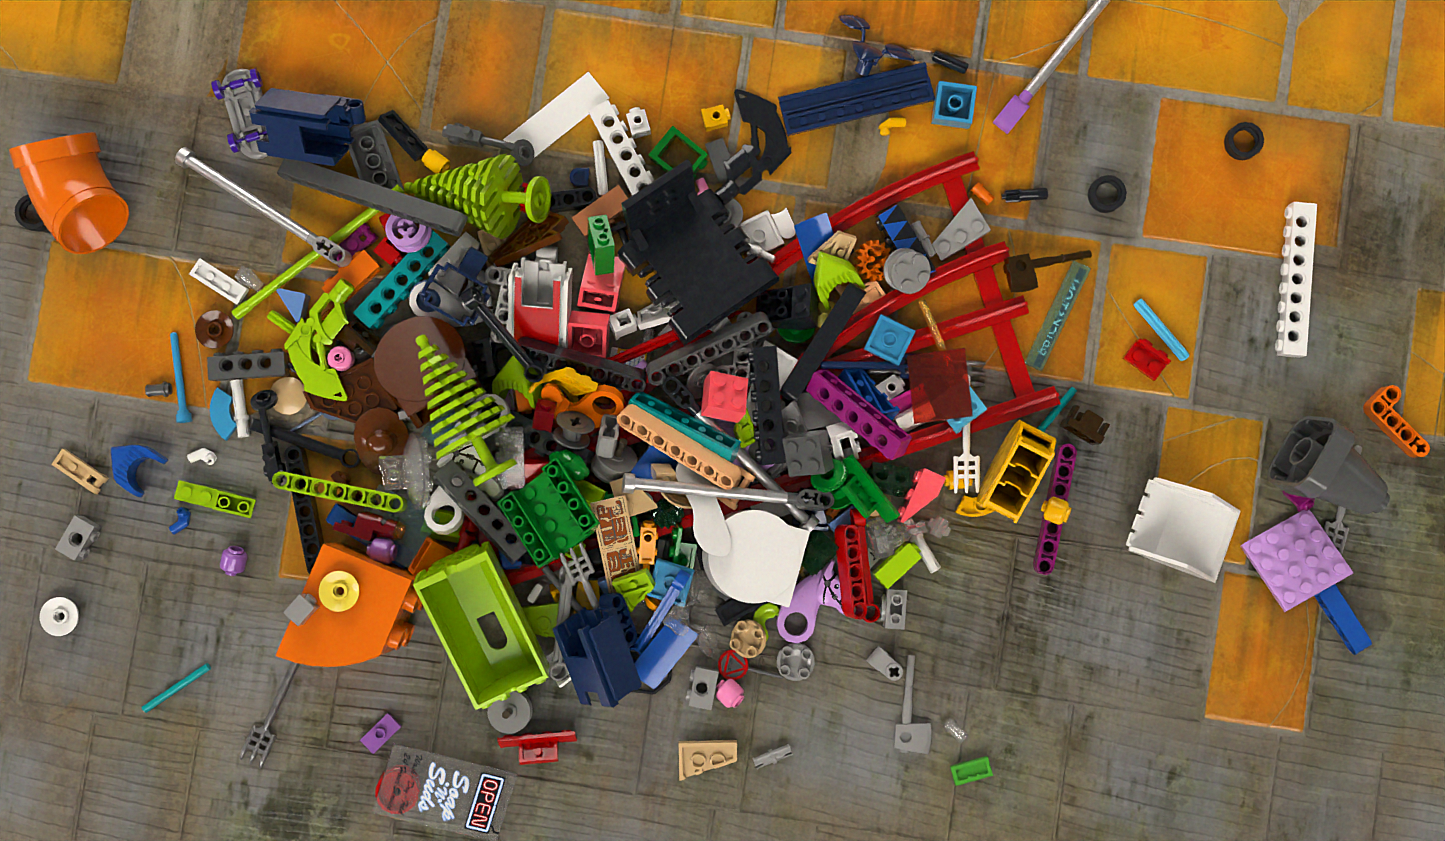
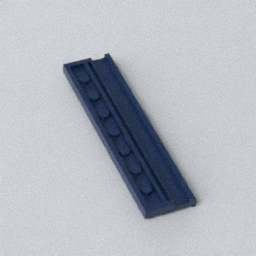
M922 62L778 97L787 136L934 101L935 97L926 63Z

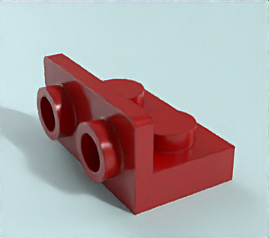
M1141 338L1137 339L1122 359L1155 381L1165 366L1170 364L1171 360L1164 351L1153 348V344L1145 338L1143 340Z

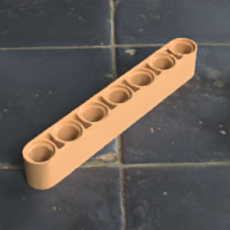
M634 404L627 405L617 416L619 426L723 489H731L741 477V470L735 464Z

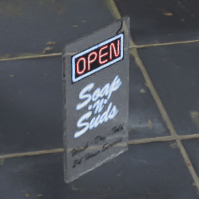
M394 743L372 813L489 841H497L518 774Z

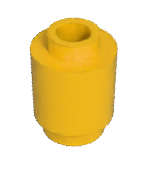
M429 149L422 157L421 161L424 163V166L435 174L444 173L451 169L450 160L436 150Z
M953 470L946 471V475H943L946 478L944 486H947L948 490H953ZM958 470V475L964 474V470ZM958 479V489H964V479ZM969 479V486H972L973 479Z

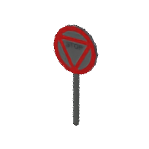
M735 650L724 652L718 661L719 672L726 679H741L747 670L781 679L784 678L781 674L748 667L747 658L740 656Z

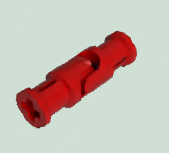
M474 495L471 496V500L476 499ZM484 507L478 509L480 514H482ZM466 514L458 534L460 538L457 547L453 549L454 552L472 545L477 536L479 528Z

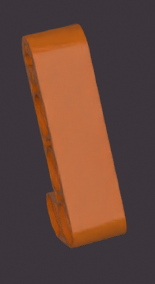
M1395 385L1381 387L1365 402L1363 406L1364 413L1409 457L1416 458L1428 455L1430 446L1427 441L1392 408L1401 398L1399 387ZM1387 390L1391 392L1390 399L1386 395ZM1374 403L1378 406L1377 413L1373 410ZM1388 417L1392 420L1391 426L1387 424ZM1402 431H1404L1405 434H1406V437H1405L1404 440H1403L1402 437H1401V432H1402Z

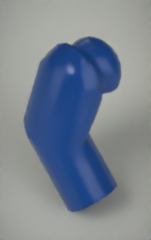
M178 508V521L169 526L172 534L175 535L189 525L191 513L188 508Z

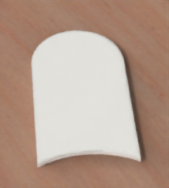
M787 208L780 213L771 214L781 237L784 239L792 238L796 232Z

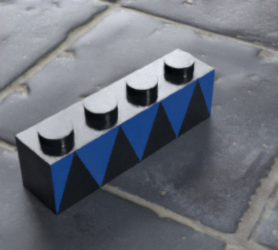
M893 204L874 216L877 220L875 224L879 231L883 230L886 236L884 238L885 242L890 248L893 247L894 251L900 248H909L919 252L928 259L931 273L936 271L898 204Z

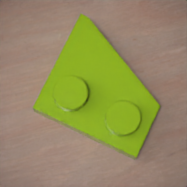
M645 568L613 579L612 585L617 593L623 595L630 613L654 589L656 582L649 570Z

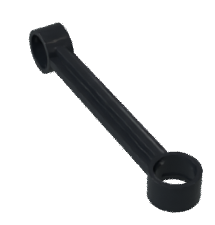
M472 286L462 292L461 298L466 307L470 310L474 309L525 368V378L530 382L541 381L545 372L544 364L539 360H532L486 306L480 291ZM531 367L538 368L541 371V373L538 375L531 374L528 371V369Z
M253 418L249 429L263 434L261 421ZM269 423L271 434L274 438L340 460L342 465L347 468H355L361 463L356 449L343 450ZM349 451H354L358 457L353 465H348L345 462V455Z

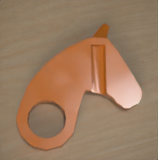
M555 383L546 384L542 387L541 391L542 399L557 402L552 426L555 429L561 427L557 423L556 418L559 413L564 411L583 413L593 420L594 428H598L601 425L604 414L618 416L623 411L625 403L623 394L615 387L609 385L597 386L596 391L587 393L576 403H572L561 394L560 388ZM606 396L614 400L616 406L612 409H601L595 405L594 400L598 397Z

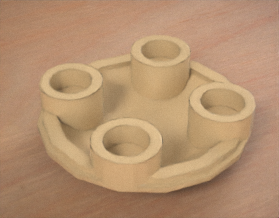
M294 377L281 378L270 389L278 397V401L273 408L282 414L293 415L299 412L307 401L303 394V391H305L304 384Z
M748 619L737 622L731 634V649L745 658L758 656L766 646L765 630L754 620Z

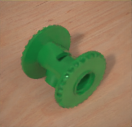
M832 459L834 468L826 474L811 475V483L820 492H830L834 497V504L830 508L838 510L852 504L841 490V487L850 477H847L848 469L841 460ZM822 497V500H823L824 504L826 505V500H825V498Z

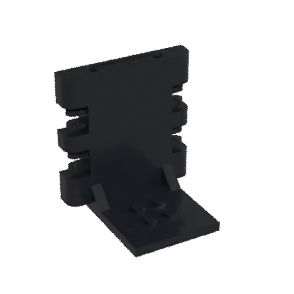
M688 159L621 203L630 241L618 250V257L632 276L638 274L640 278H643L654 272L655 275L645 282V285L649 287L646 294L654 306L660 304L662 308H665L673 302L677 303L676 306L668 311L667 315L672 317L669 320V326L684 346L779 282V276L764 257L758 258V255L753 253L745 259L742 258V255L747 253L751 246L748 244L750 243L749 237L741 227L736 228L734 224H730L722 230L719 228L728 220V216L725 215L727 214V209L712 189H707L697 195L694 185L693 167Z

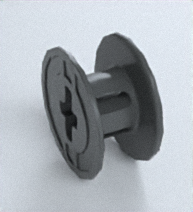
M576 411L559 413L556 420L561 427L553 430V439L558 444L571 449H583L589 446L591 440L586 433L594 430L595 424L593 420L583 413Z

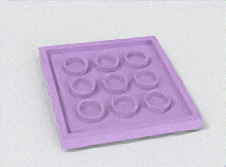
M1310 509L1308 511L1302 510L1240 546L1284 612L1353 574V571Z

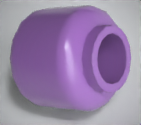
M376 538L371 544H368L367 555L374 561L388 565L396 559L397 545H394V542L390 539Z
M229 546L222 552L220 568L229 576H236L237 573H242L246 567L247 553L239 546Z

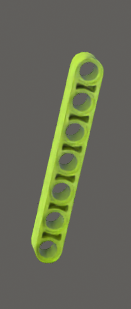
M283 471L275 473L272 478L273 485L278 489L389 512H404L408 505L407 500L400 495ZM283 476H286L287 482L282 486L280 480ZM304 479L306 486L301 490L299 483ZM323 483L325 490L320 494L318 486ZM342 487L344 494L338 497L337 489ZM358 491H361L363 494L360 501H357L355 498ZM377 495H380L382 498L379 505L374 503V498ZM398 498L401 505L398 509H395L393 502Z

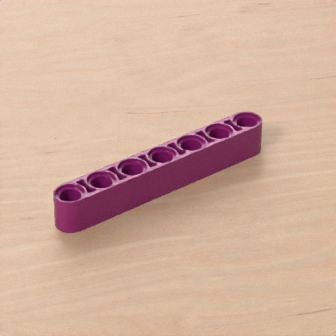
M1071 444L1060 445L1056 450L1046 501H1049L1053 496L1068 501L1077 450ZM1065 447L1070 450L1068 458H1065L1062 454V450ZM1061 466L1065 467L1067 471L1064 477L1058 473ZM1057 485H1060L1063 489L1060 496L1055 493ZM1042 517L1033 568L1039 574L1048 575L1054 569L1063 523L1061 525L1053 523L1055 531L1049 533L1047 526L1052 522L1045 520L1044 517ZM1047 541L1051 544L1049 552H1045L1043 549V545ZM1045 560L1048 567L1045 571H1041L1039 564Z

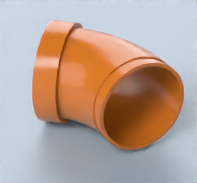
M96 132L57 137L9 149L14 169H19L35 210L49 232L66 251L73 254L92 253L106 247L121 234L129 218V208L125 200L113 188L103 170L98 156L101 149Z

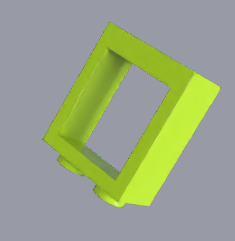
M904 542L874 569L871 574L883 587L889 589L922 558L919 554L921 550L915 543Z

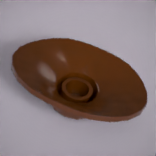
M377 407L366 411L357 420L354 429V441L359 458L365 467L379 475L393 474L402 469L410 456L411 441L404 420H399L398 413L389 408Z

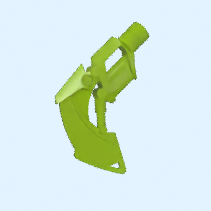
M343 278L337 282L329 294H322L310 309V318L305 322L302 317L284 344L285 350H288L292 365L304 384V390L320 397L339 401H347L348 396L336 369H329L327 365L325 344L331 345L333 343L332 340L343 326L349 323L343 303L355 290V287ZM332 300L335 307L322 321L321 312ZM312 340L316 344L320 365L315 363L312 358ZM340 392L342 394V397L335 396V394Z

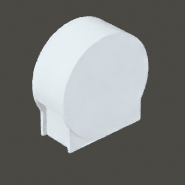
M739 510L725 515L724 519L731 537L730 553L724 557H717L708 554L704 550L702 551L704 570L710 582L724 595L741 602L762 603L767 601L790 607L810 531L789 526L776 515L761 510Z

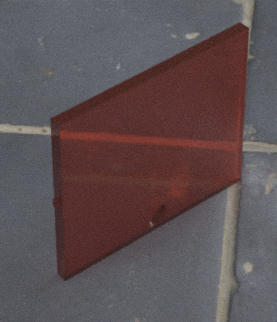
M965 348L907 356L914 424L973 416Z

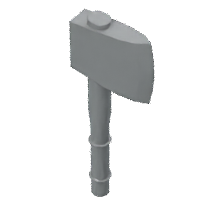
M907 655L902 722L895 723L893 747L899 749V752L909 753L911 751L928 754L931 745V723H911L915 655Z

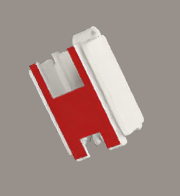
M546 246L537 250L535 261L525 260V257H522L521 268L518 267V263L513 264L508 279V331L516 341L521 337H529L558 346L562 345L565 348L568 347V321L572 305L573 268H568L567 272V261H564L563 264L558 263V247Z

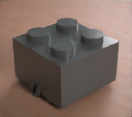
M827 430L791 433L782 439L789 477L826 474L834 468L831 455L833 446L829 444Z

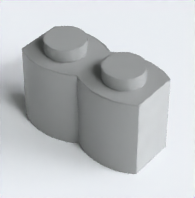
M604 414L602 417L596 445L597 456L612 458L615 454L620 429L617 423V416Z

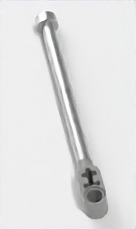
M183 147L176 154V164L184 169L190 167L312 245L315 252L340 267H346L350 264L352 257L347 250L326 237H319L201 162L195 158V153L187 147ZM325 244L327 247L331 248L330 251L325 250L323 248V245ZM343 253L342 259L337 261L338 254Z

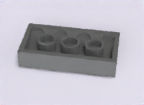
M376 120L350 128L351 137H354V141L347 145H349V152L359 179L388 189H392L398 184L404 191L379 121Z

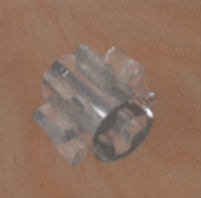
M938 515L935 519L930 518L926 525L930 527L928 533L939 539L943 535L947 537L951 531V528L948 527L950 522Z

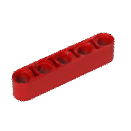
M839 524L835 528L834 534L842 611L848 618L861 620L867 614V601L859 529L855 525Z

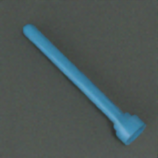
M172 332L170 334L179 406L176 422L187 423L192 422V413H189L186 405L178 334Z

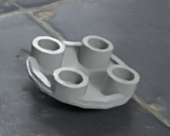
M790 643L784 646L777 656L779 673L792 681L807 679L815 665L812 651L801 643Z

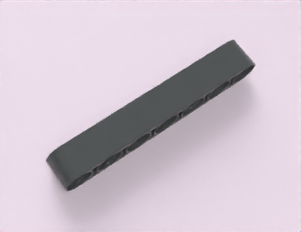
M757 312L651 361L646 366L649 382L652 385H661L668 376L678 377L768 335L772 331V325L768 316L764 312Z

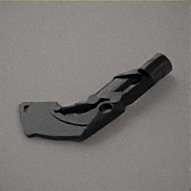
M736 89L734 95L742 121L750 123L751 145L744 144L739 152L727 162H723L727 182L714 193L724 206L738 194L745 195L762 181V173L765 170L771 175L791 154V147L788 148L783 124L776 112L777 106L766 99L740 89ZM757 128L765 133V148L760 160L756 158L760 154ZM750 168L752 177L738 187L735 180Z

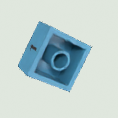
M939 81L936 86L931 124L969 129L973 120L977 86Z

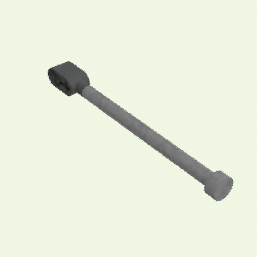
M624 473L622 480V492L631 494L634 493V490L784 503L794 504L800 510L824 511L834 504V497L830 492L804 489L799 493L732 487L726 490L718 485L635 478V474ZM804 496V499L809 500V501H807V502L805 503V501H804L803 499H801V497ZM820 497L825 498L826 506L820 503Z

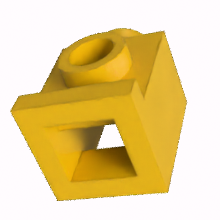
M723 104L701 109L706 132L728 126L727 120L731 118L728 108L724 109ZM718 113L720 117L715 119L713 114Z

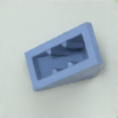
M281 288L277 289V293L295 321L298 323L302 317L305 321L311 296Z

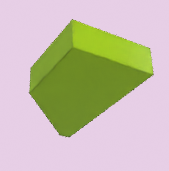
M747 408L746 414L739 423L735 424L733 429L736 439L741 441V448L755 442V429Z

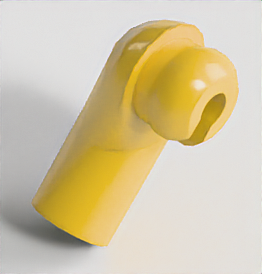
M893 117L887 119L879 125L880 135H889V129L892 127H905L906 119Z

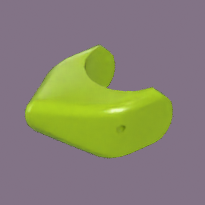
M824 252L818 253L813 281L817 294L826 310L831 309L828 298L830 292L837 285L851 282L857 284L862 290L866 289L853 264L843 258Z
M513 355L493 380V394L505 400L509 389L518 390L519 393H523L524 397L528 399L530 406L536 408L538 398L542 399L541 391L543 386L540 384L532 393L528 392L533 382L525 378V368ZM533 367L528 369L531 374L538 375Z

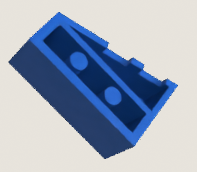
M844 369L838 376L841 381L891 421L899 413L900 409L897 406L894 407L887 400L888 396L885 393H881L874 386L876 383L863 369Z

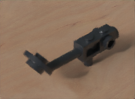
M262 390L251 398L250 404L255 411H259L265 443L261 445L263 451L262 459L265 461L263 471L265 477H268L269 482L271 481L272 483L273 475L279 471L286 472V466L281 462L278 442L272 439L267 410L275 406L278 397L273 390Z

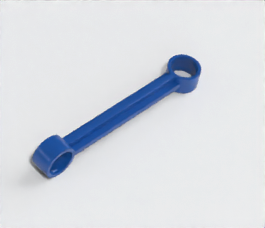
M682 569L679 571L636 643L629 650L637 651L639 655L643 653L691 577L689 573Z

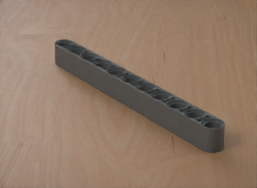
M284 158L277 171V174L285 180L454 236L461 235L468 220V217L461 212L308 162Z

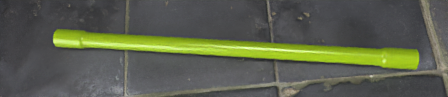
M398 184L391 189L405 194ZM372 208L366 209L328 239L338 244L380 211ZM325 244L323 245L325 250L329 251L331 249ZM312 250L247 301L233 309L231 312L234 317L240 320L256 305L312 264L321 255Z

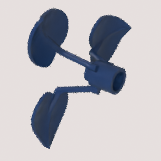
M840 15L838 17L846 26L862 32L861 41H853L852 43L853 49L859 58L855 68L857 73L869 76L872 66H876L884 54H889L897 59L915 62L914 57L901 46L886 44L885 49L881 52L877 48L864 43L865 29H870L869 23L864 19L854 15Z

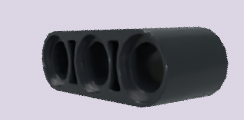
M590 187L551 192V199H554L556 202L553 207H550L549 211L559 213L584 209L598 198L595 191ZM586 194H592L593 199L586 202L583 200ZM572 196L574 197V202L570 205L565 204V199Z

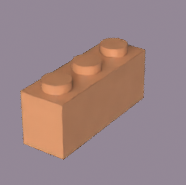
M617 185L574 215L572 220L587 239L588 217L607 214L609 225L611 226L616 222L615 219L620 215L624 217L621 203L627 200L628 197L620 186Z

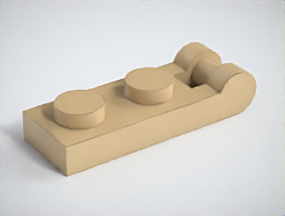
M62 449L51 464L94 494H98L101 491L100 487L102 484L106 483L109 479L106 475L100 473L66 449ZM92 476L96 478L93 484L89 482Z

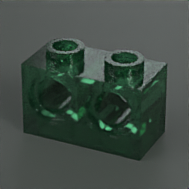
M872 462L867 471L884 494L905 497L911 487L909 467Z

